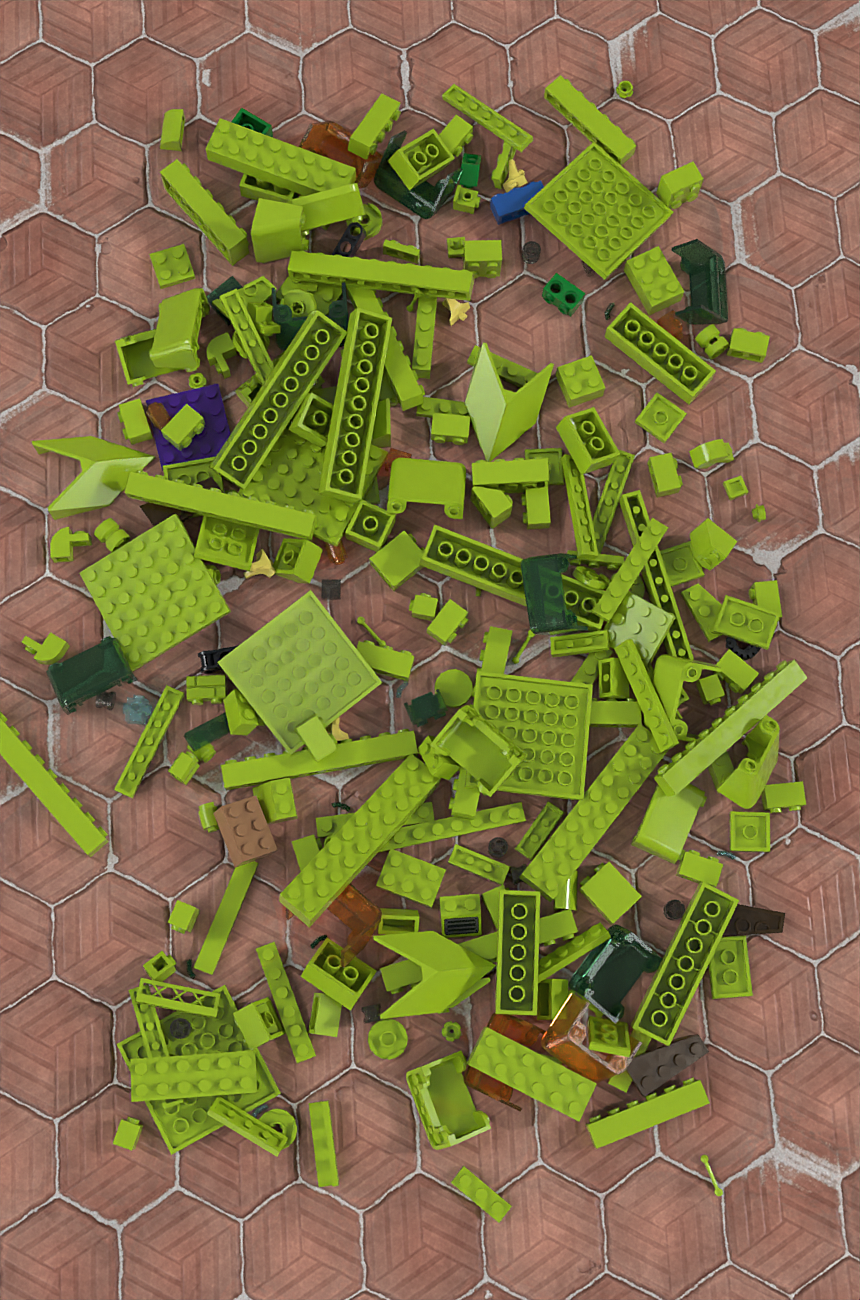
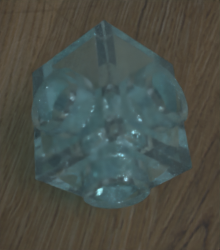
M133 695V698L127 697V703L123 704V714H125L127 724L147 725L148 716L152 714V705L145 699V696Z

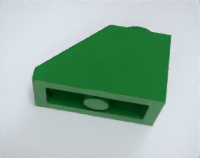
M463 154L459 185H463L465 188L477 187L481 155Z

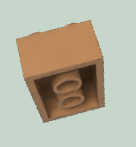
M256 795L221 806L214 812L235 868L269 857L278 850Z

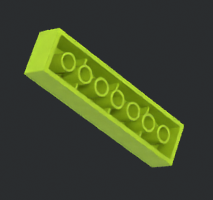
M221 118L206 147L209 161L303 196L353 184L356 181V168Z
M699 882L630 1025L632 1028L670 1046L739 902L738 899L705 882Z

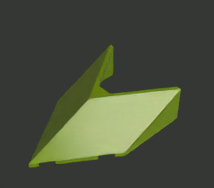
M483 342L477 352L464 404L469 411L472 426L480 448H482L485 455L484 459L486 462H491L536 424L554 364L550 363L515 393L503 389L488 345Z
M93 436L32 441V445L38 454L54 452L79 460L82 472L48 506V511L54 520L110 506L114 499L126 489L130 471H143L144 467L156 458L153 455Z
M434 931L373 936V941L421 966L422 981L380 1014V1019L440 1013L497 965Z

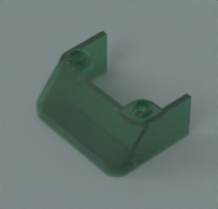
M404 130L391 137L375 173L374 184L421 218L430 219L452 194L463 169L459 168L448 174L446 179L439 180L435 187L429 182L424 181L409 191L388 162L393 154L401 148L407 134Z
M698 239L671 247L672 251L681 257L680 267L682 271L689 275L691 306L675 312V316L690 325L722 324L727 322L728 303L723 257Z
M344 282L342 283L343 300L333 301L329 306V315L325 316L347 331L348 309L346 285ZM271 288L274 322L281 326L280 333H275L277 346L285 351L308 316L292 317V311L289 306L284 304L277 305L276 290ZM346 336L340 343L339 347L344 346Z
M558 553L528 557L521 561L529 626L534 634L563 636L588 630L587 626H577L576 614L571 610H566L561 573L567 571L569 561L577 559V555Z

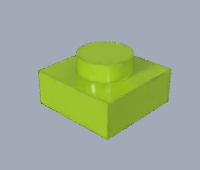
M742 476L732 478L723 483L730 500L748 494Z

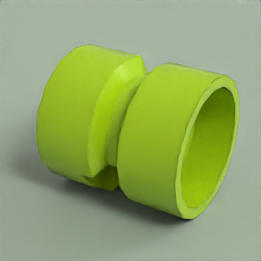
M714 324L703 329L695 338L700 347H705L704 352L711 360L722 354L730 345L724 336H719L720 331Z
M108 518L96 528L94 535L101 543L106 542V548L112 553L127 544L131 537L123 529H119L120 526L112 518Z

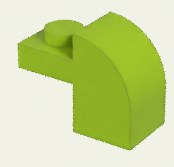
M248 302L247 311L259 336H273V333H280L281 326L272 321L273 306L266 302Z
M228 332L215 337L208 344L207 358L209 365H214L217 373H222L224 379L230 377V370L225 360L237 355Z
M723 439L706 442L689 451L695 469H707L716 463H729L734 460L732 448L729 443H724Z
M69 527L60 529L51 539V559L54 563L73 561V547L91 546L92 538L85 531H76L72 534Z
M51 632L42 645L26 635L22 640V643L26 646L25 650L35 655L34 659L43 665L58 662L70 647L65 640Z

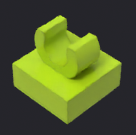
M465 237L447 238L448 258L463 257Z

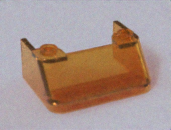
M333 121L310 123L299 147L356 168L355 183H358L359 189L367 187L384 167L387 158L378 151L370 154L367 160L348 151L352 133Z
M349 884L327 908L352 930L347 937V946L341 951V966L343 968L366 947L382 919L381 909L352 884ZM286 908V919L289 920L294 914Z
M571 993L541 1040L542 1048L575 1073L595 1083L623 1073L642 1045V1042L629 1036L630 1057L608 1054L605 1060L601 1059L581 1044L586 1037L587 1030L585 1025L580 1022V1019L590 1003Z
M494 1012L487 1024L488 1028L521 1045L532 1046L537 1041L539 1034L551 1039L554 1038V1035L512 1015L495 1014ZM468 1066L464 1075V1083L467 1086L521 1112V1107L509 1102L513 1095L512 1087Z

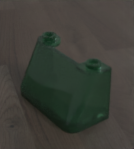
M111 636L102 639L100 644L61 663L51 664L48 667L49 670L46 671L57 700L67 715L76 711L75 707L77 704L82 706L84 701L116 685L118 687L122 686L121 682L127 681L128 684L137 681L117 639L111 638Z
M617 924L607 929L611 938L592 949L568 984L573 992L615 1024L624 1015L625 1008L621 1001L643 971L646 973L655 972L663 960L632 931Z

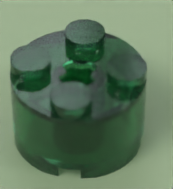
M439 689L435 691V695L429 692L411 700L412 704L409 706L407 702L404 703L412 726L416 725L419 728L428 724V719L434 717L435 720L446 716L445 712L448 709Z

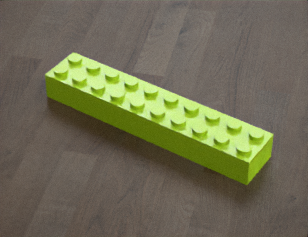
M356 308L350 313L347 327L348 333L346 334L318 491L319 495L351 503L361 500L392 323L391 317L361 308Z
M311 311L209 468L238 488L245 490L348 332L320 311Z
M434 525L419 565L587 631H600L604 620L593 614L592 611L605 591L590 587L563 574Z
M639 723L586 791L584 799L578 801L519 877L535 891L540 892V895L549 902L560 892L668 752H660L652 732Z
M411 753L280 893L279 902L310 928L436 790L441 778L433 777L428 767Z

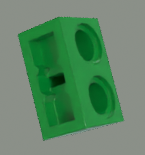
M555 273L543 288L542 297L548 304L555 305L562 314H567L571 317L583 303L586 293L558 273ZM552 289H557L559 292H558V293H554V292H552L551 290H552ZM570 299L574 303H567L566 300Z

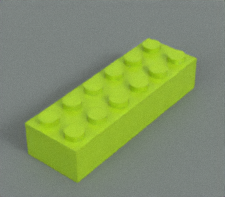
M176 159L160 171L164 189L232 266L249 254L247 233L243 228L236 226V221L230 214L227 215L224 212L225 210L220 202L216 203L212 199L211 192L208 189L204 190L200 180L190 174V170L185 163L181 164Z
M631 302L606 329L604 337L688 405L709 384L716 373L715 369Z
M499 891L495 1014L537 1016L540 892Z
M488 1027L483 1028L466 1063L576 1121H580L597 1083Z
M255 1050L130 1059L131 1102L257 1093Z

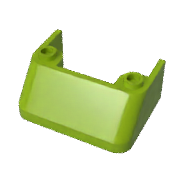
M358 183L285 202L303 207L304 214H306L305 226H301L302 237L309 235V231L313 228L347 219L352 220V223L366 219Z
M664 654L656 660L651 682L677 739L689 742L696 741L699 736L687 733V724L680 719H675L683 682L697 681L701 676L702 669L721 672L722 668L711 663ZM643 716V725L650 730L645 716Z

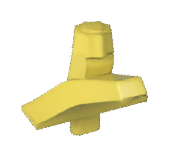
M513 159L508 161L509 177L502 184L506 193L513 188L528 183L524 176L525 171L522 169L517 170Z
M444 299L443 305L451 311V318L449 320L451 326L459 318L462 321L467 318L465 313L470 309L469 302L459 303L455 299Z
M261 549L256 554V562L252 563L250 571L243 573L246 579L258 574H265L271 578L276 573L273 568V561L268 559L264 550Z
M339 717L327 726L326 731L328 735L332 733L337 741L349 739L348 733L343 732L339 728Z

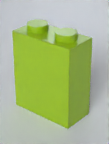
M405 531L369 558L370 565L393 591L423 568L419 563L425 549L423 547L419 548L414 536L411 533L407 534Z
M602 862L594 869L596 872L591 878L587 876L580 882L582 887L579 891L612 925L642 896L610 862L606 864Z

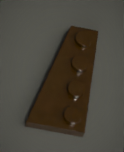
M212 477L196 483L202 485L204 489L210 490L211 487L220 489ZM149 502L140 506L153 526L174 514L178 515L182 523L195 514Z
M737 904L722 936L782 933L785 913Z
M695 1034L673 1042L670 1046H662L631 1059L623 1060L621 1063L640 1094L645 1097L703 1057L709 1050L700 1036Z

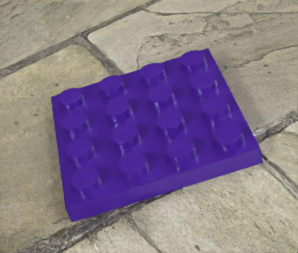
M219 384L146 400L162 471L165 465L216 457L231 434ZM188 404L204 418L205 427L200 434H196L192 438V442L188 447H183L180 451L163 437L161 430Z

